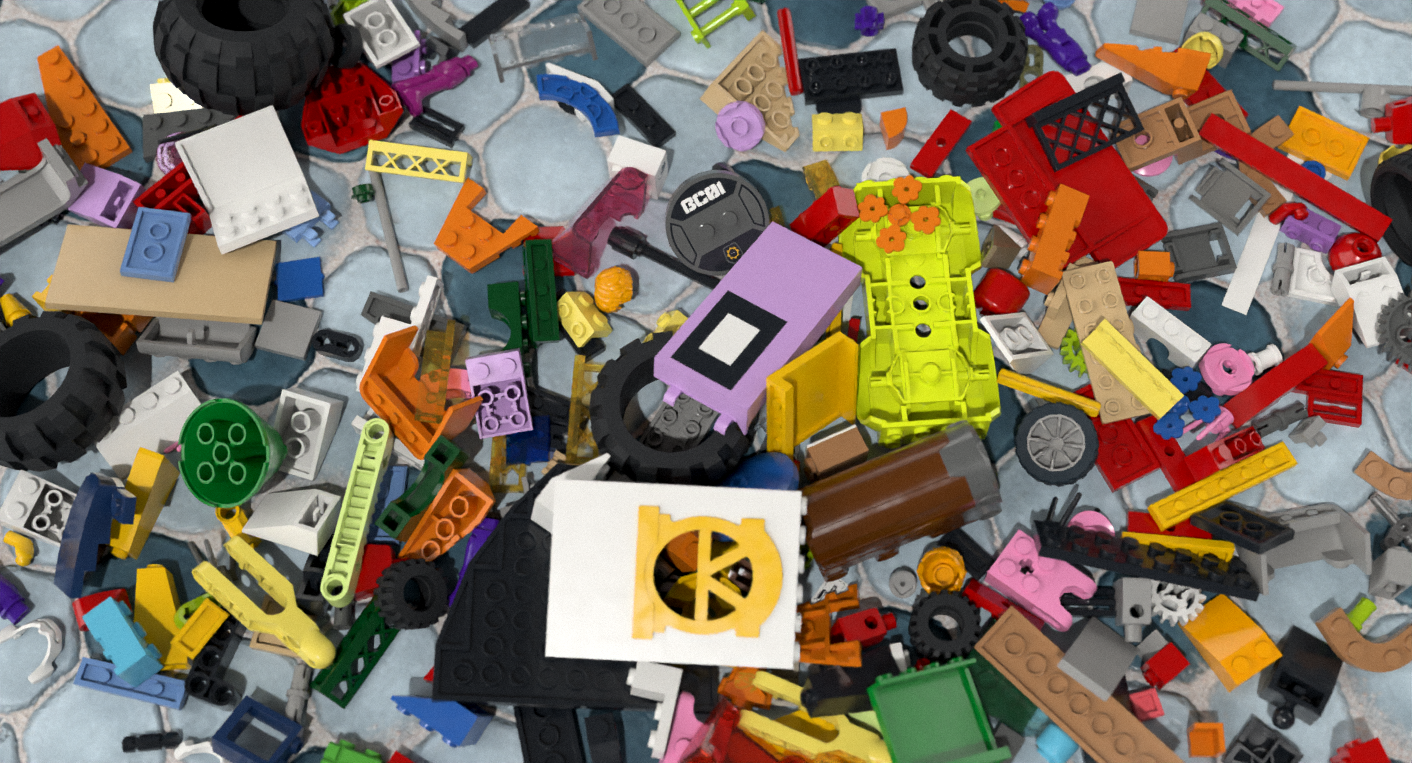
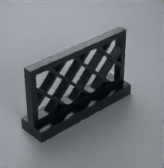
M1121 72L1034 112L1025 119L1028 127H1033L1054 172L1145 130L1123 86L1125 79ZM1117 92L1122 101L1120 109L1108 105L1110 96ZM1093 104L1102 108L1098 119L1086 115L1089 105ZM1106 110L1118 114L1115 126L1103 122ZM1068 115L1080 118L1077 129L1064 125ZM1122 117L1131 119L1135 129L1127 131L1119 128ZM1084 120L1096 124L1093 136L1081 132ZM1050 125L1058 128L1055 140L1047 138L1042 127ZM1101 126L1113 131L1110 141L1107 142L1097 138ZM1062 130L1074 134L1071 146L1059 142ZM1079 137L1091 141L1088 151L1084 152L1076 149ZM1057 147L1069 151L1067 160L1059 164L1055 156Z

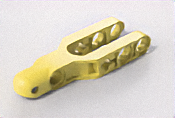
M233 536L223 546L231 557L239 563V568L242 570L246 569L259 581L258 585L284 608L283 612L276 615H266L207 561H203L192 570V575L198 584L248 630L275 635L291 651L315 669L327 668L335 660L336 648L333 643L320 632L314 621L297 607L293 585L240 537Z
M756 672L755 679H753L751 685L772 694L774 699L779 697L798 705V709L807 712L800 701L802 687L767 672ZM740 710L739 718L735 722V725L741 730L811 760L837 755L853 763H892L885 741L876 734L849 723L844 714L819 717L831 722L839 732L837 738L829 743L819 741L748 710Z

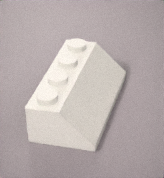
M176 371L123 405L120 416H113L109 423L112 429L100 443L96 440L93 443L118 477L124 480L130 474L139 448L142 447L159 454H164L166 448L179 441L180 432L186 419L194 409L201 405V402L179 371Z

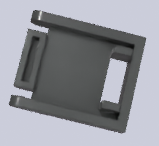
M1222 158L1219 163L1222 167L1226 168L1225 172L1215 166L1195 189L1203 198L1199 200L1196 196L1191 195L1188 199L1215 220L1222 222V225L1236 236H1239L1272 195ZM1251 197L1258 203L1241 222L1235 215Z
M1222 222L1167 232V235L1161 240L1162 243H1166L1163 246L1164 251L1170 252V262H1174L1175 283H1185L1231 274L1237 269ZM1218 240L1223 256L1219 257L1217 262L1209 241Z

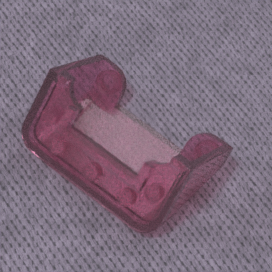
M625 167L596 189L551 241L553 259L588 279L595 271V265L591 262L592 243L599 234V228L609 216L619 222L627 215H633V218L637 220L645 211L648 175L634 167Z

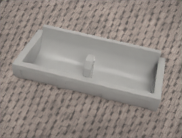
M158 317L152 321L136 341L140 353L151 354L155 357L172 356L179 357L182 360L192 358L204 359L206 362L225 361L239 365L246 363L252 355L257 334L256 327H251V324Z

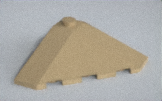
M761 30L710 84L700 100L717 115L723 107L734 101H746L756 106L762 113L765 121V133L762 140L786 152L800 135L798 127L792 126L791 116L795 112L792 97H786L784 86L788 85L785 67L780 68L778 59L782 55L781 46L766 32Z

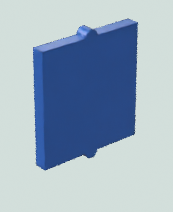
M320 257L275 263L276 280L274 284L277 286L278 301L291 302L324 297L323 280L325 276L322 273Z

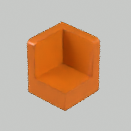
M1193 723L1186 729L1189 758H1218L1225 753L1223 723Z

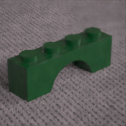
M518 281L487 284L488 308L492 319L503 322L511 330L509 341L501 351L520 348L527 385V378L531 377L530 362L525 360V354L530 353L529 340L524 338V330L528 329L527 314L522 313V306H526L525 290H520Z
M439 435L425 454L424 465L417 479L404 494L388 504L374 524L394 540L407 542L452 470L461 468L471 454L451 439Z

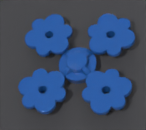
M1185 367L1184 369L1176 368L1172 371L1170 382L1184 395L1189 390L1195 391L1198 388L1197 383L1202 378L1201 374L1193 371L1191 367ZM1184 395L1168 411L1169 413L1166 416L1163 415L1157 420V423L1153 426V431L1158 435H1162L1164 440H1169L1171 437H1182V428L1185 427V421L1179 419V416L1184 415L1188 409L1193 413L1195 420L1202 419L1204 423H1212L1215 420V416L1221 414L1219 400L1216 397L1207 398L1206 396H1200L1198 401L1190 403L1188 397Z

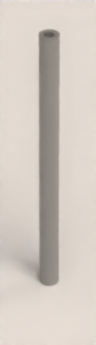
M1273 80L1272 90L1363 94V89L1367 86H1381L1390 95L1412 96V86Z
M375 157L373 160V166H377ZM368 171L372 188L375 190L374 196L397 290L399 293H403L408 290L380 174L379 172Z

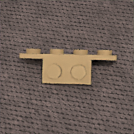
M1084 257L1074 264L1069 263L1066 271L1099 263ZM1062 278L1057 284L1056 292L1051 291L1044 303L1048 309L1038 329L1048 346L1056 350L1059 349L1062 339L1065 337L1073 320Z

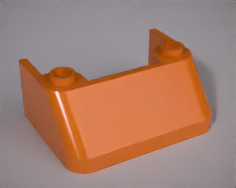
M415 325L384 335L360 382L359 390L365 402L389 425L391 431L417 459L424 460L425 454L439 435L453 440L469 426L483 398L478 396L450 406L447 411L442 408L415 378L419 368V361L414 352L409 348L419 330Z

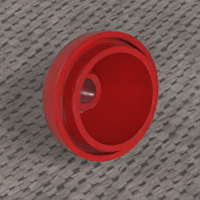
M1356 232L1347 233L1335 240L1328 253L1329 263L1334 272L1338 269L1383 257L1382 251L1374 239ZM1357 248H1362L1364 252L1359 251Z

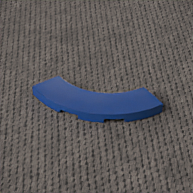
M557 74L536 75L540 101H559L579 110L590 122L595 138L620 134L615 113L594 88L584 82L580 83L568 79V76Z

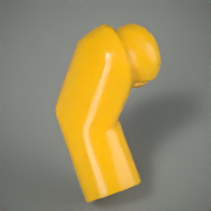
M8 531L4 536V543L15 547V555L17 556L15 562L18 565L28 566L34 557L33 542L18 533Z

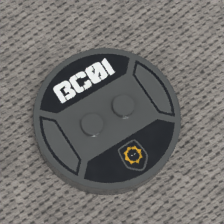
M726 170L703 171L686 179L672 194L665 212L666 235L674 254L690 269L712 276L726 275L769 226L768 210L759 191L744 177Z

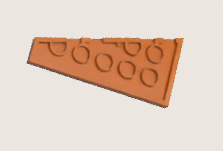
M59 45L38 56L37 61L49 116L55 123L62 147L77 168L81 170L84 163L106 169L131 154L132 150Z

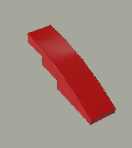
M1310 343L1256 380L1222 407L1228 409L1233 415L1234 422L1232 425L1237 430L1278 403L1282 397L1301 386L1305 380L1325 368L1328 362L1315 346Z

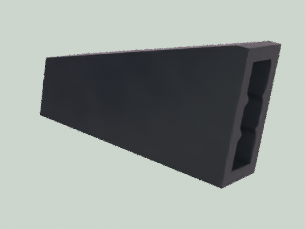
M882 646L862 654V667L836 665L809 676L800 692L801 704L806 708L809 717L818 718L874 711L867 689L876 683L875 679L877 677L890 673L892 677L900 676L899 673L901 672L888 646Z

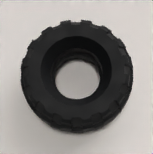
M943 0V2L937 1L926 10L924 17H920L912 42V65L923 87L926 90H932V95L943 102L946 99L952 102V106L963 107V104H971L972 108L981 107L987 101L993 103L1003 98L1005 93L1009 89L1012 90L1018 83L1028 53V38L1025 36V26L1019 16H1014L1015 11L1012 10L1013 8L1006 2L1001 4L997 0ZM972 35L987 42L992 51L981 57H967L954 51L948 42L957 36Z

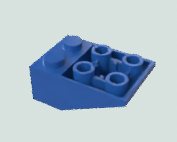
M392 695L390 698L397 704V710L407 716L412 714L420 719V726L430 732L436 730L443 735L442 741L453 748L476 745L493 718L492 714L477 704L432 702V697L417 695Z

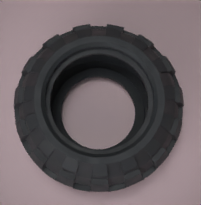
M159 0L153 21L154 50L171 84L184 95H187L194 103L206 109L220 111L223 114L245 116L273 105L275 111L286 110L298 104L304 96H308L320 85L334 55V24L328 6L323 0Z

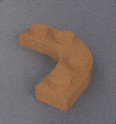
M1279 115L1251 134L1252 137L1273 149H1276L1294 135ZM1238 161V170L1272 195L1259 211L1264 218L1287 201L1270 179ZM1250 197L1249 200L1255 206L1258 202Z
M1372 451L1366 455L1353 472L1387 496L1401 500H1412V472H1403L1393 467Z
M1335 607L1315 622V625L1333 652L1345 663L1356 669L1369 672H1390L1412 661V624H1407L1387 640L1380 643H1372L1364 639L1356 631L1341 607Z

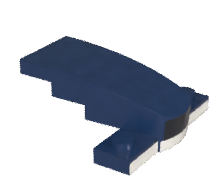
M90 472V475L84 479L73 502L64 528L54 577V585L70 599L81 598L84 571H96L98 544L110 543L112 517L121 524L134 523L137 497L125 489L123 482L119 478Z

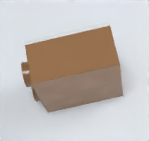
M856 424L806 446L804 459L806 467L804 468V473L810 483H815L867 462L869 450Z

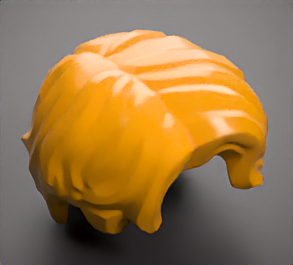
M614 266L604 269L595 278L594 299L598 309L607 313L618 312L622 308L619 306L620 304L631 301L633 281L628 270Z
M944 546L933 547L932 550L926 552L916 570L920 583L928 594L933 591L940 594L941 590H947V594H952L953 590L959 592L967 574L963 557L960 556L958 551Z

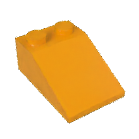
M1222 594L1203 605V610L1201 613H1197L1198 616L1194 621L1188 619L1185 626H1182L1180 622L1177 623L1229 693L1283 656L1268 635L1227 596Z

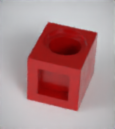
M1170 642L1140 669L1144 672L1142 675L1147 683L1153 687L1156 686L1160 690L1185 670L1190 663Z

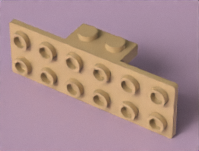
M1108 261L1064 271L1062 281L1095 401L1101 403L1099 411L1101 423L1108 424L1151 414L1081 345L1098 325L1106 319L1141 353L1139 345L1135 342L1133 335L1134 325L1128 317L1113 262Z

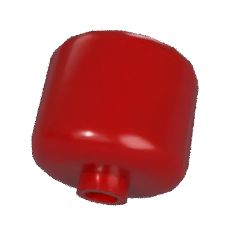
M999 268L988 270L973 292L975 307L980 311L979 315L981 317L1019 313L1030 297V291L1023 282Z

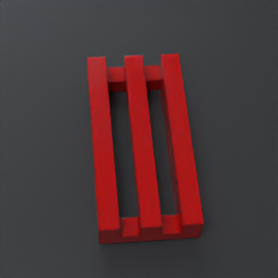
M1308 392L1306 394L1307 403L1305 409H1307L1308 417L1320 416L1326 423L1356 428L1361 426L1363 400ZM1314 401L1356 407V410L1314 404Z

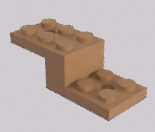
M1230 89L1189 107H1186L1182 97H1179L1138 114L1145 130L1116 143V147L1126 166L1133 172L1172 155L1175 156L1178 165H1181L1217 150L1218 148L1201 139L1199 135L1200 130L1211 113L1250 136L1251 130ZM1129 118L1121 121L1119 128L1127 131L1135 129ZM1141 135H1146L1150 138V141L1145 145H1139L1135 142L1137 137Z

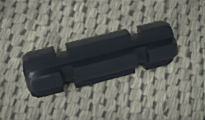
M166 732V735H163V733L139 735V738L135 735L126 736L122 740V750L124 753H135L136 750L139 752L162 750V747H165V749H176L179 745V734L177 732Z

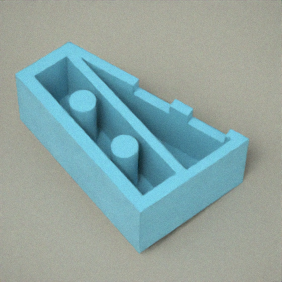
M110 596L82 616L95 640L104 648L105 651L103 653L108 660L111 659L117 667L114 669L116 675L136 688L164 667L159 661L162 655L153 643L148 645L143 638L147 635L143 627L138 622L133 623L129 618L132 612L123 600L117 602Z

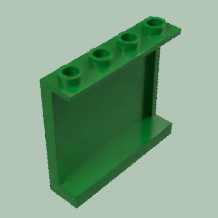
M963 657L949 660L947 665L940 666V663L936 662L923 667L924 670L918 672L916 668H911L900 672V676L892 677L891 673L877 677L875 679L876 683L867 689L892 763H1001L1012 757L1008 746L997 748L968 669V667L976 663L975 658L965 661Z

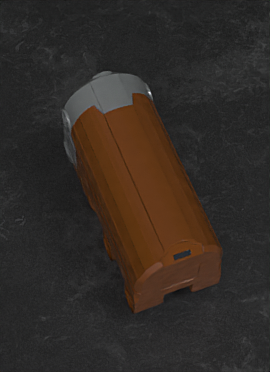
M967 420L955 422L936 434L796 490L802 492L801 497L807 498L806 515H800V526L805 527V539L825 582H832L843 578L848 574V567L875 557L877 562L888 560L899 554L898 547L925 536L933 539L975 521L992 518L1002 512V498L987 452L975 429Z

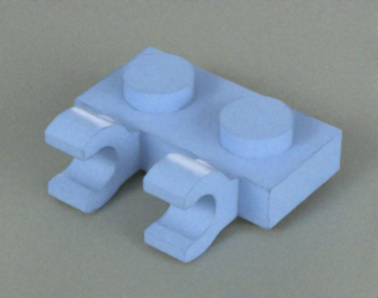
M310 190L319 217L281 232L296 243L303 238L315 248L321 242V239L317 237L318 233L312 227L320 220L329 229L333 230L339 222L334 219L336 216L329 211L331 209L330 204Z

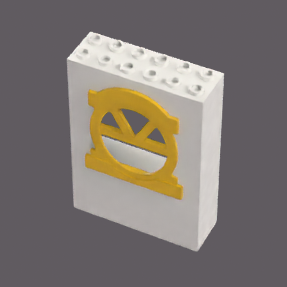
M555 479L546 656L793 669V662H799L800 644L794 640L795 632H801V615L796 613V603H802L803 585L797 584L798 574H803L804 556L799 555V544H805V527L800 526V515H806L807 498L801 497V491ZM699 530L695 620H691L674 613L662 602L655 589L653 571L658 554L670 540L682 533ZM712 531L723 533L738 542V548L710 561ZM744 557H749L753 569V583L747 598H743L709 575ZM708 589L735 606L736 610L723 618L707 620Z

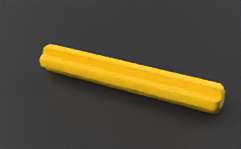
M1004 368L999 371L997 383L1052 403L1063 402V404H1071L1092 417H1097L1101 408L1100 402Z

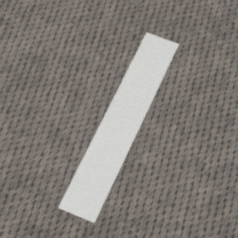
M1272 182L1287 200L1285 203H1290L1294 193ZM1258 212L1222 306L1247 315L1282 222L1274 225L1270 222L1269 215L1264 218Z

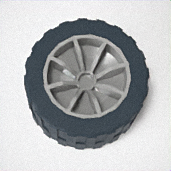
M1049 402L1032 409L1029 414L1023 417L1021 424L1018 425L1014 440L1016 456L1021 466L1033 479L1048 486L1063 487L1064 485L1077 483L1078 480L1086 477L1087 473L1093 469L1099 454V439L1091 419L1082 410H1078L1071 404H1063V402Z

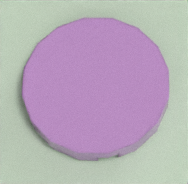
M734 101L728 103L719 111L717 121L715 122V130L718 138L725 146L737 149L736 151H746L752 149L761 141L765 133V121L762 113L756 106L746 101Z

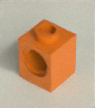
M1138 251L1133 261L1134 279L1168 282L1169 278L1174 275L1175 267L1174 262H1170V252Z

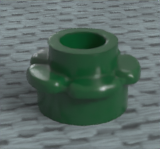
M360 184L352 188L353 195H351V198L353 200L356 199L359 204L372 201L375 190H373L372 184Z

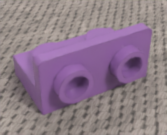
M415 30V37L420 43V47L392 61L393 84L399 80L427 73L426 60H423V54H427V40L422 39L420 30Z
M1306 209L1309 212V216L1305 220H1297L1294 218V215L1288 216L1279 231L1285 233L1287 237L1299 240L1309 245L1311 249L1325 254L1328 253L1334 244L1335 238L1342 227L1309 209Z

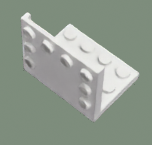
M273 105L175 142L180 157L209 213L221 254L319 217L305 176Z

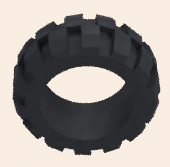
M43 311L40 317L28 314L13 320V326L5 331L0 329L1 466L20 471L22 469L24 471L38 472L57 469L59 462L66 461L72 463L87 454L85 449L95 440L100 443L112 429L109 423L113 416H120L125 402L123 389L127 388L124 362L120 357V352L95 324L73 314L60 311ZM69 367L64 381L47 401L30 412L16 416L23 398L38 381L56 370Z
M672 331L652 333L653 340L645 343L635 339L620 348V356L616 360L610 359L606 362L597 376L598 384L596 389L591 391L589 414L592 435L599 455L602 456L606 453L611 455L608 466L611 467L610 470L617 471L621 476L623 474L635 483L711 487V484L716 480L725 479L739 466V460L743 454L748 453L754 435L755 417L751 421L746 435L742 433L737 422H733L728 426L725 435L715 430L706 441L686 451L661 452L641 444L629 433L624 425V414L629 402L639 390L659 380L654 377V357L673 337Z

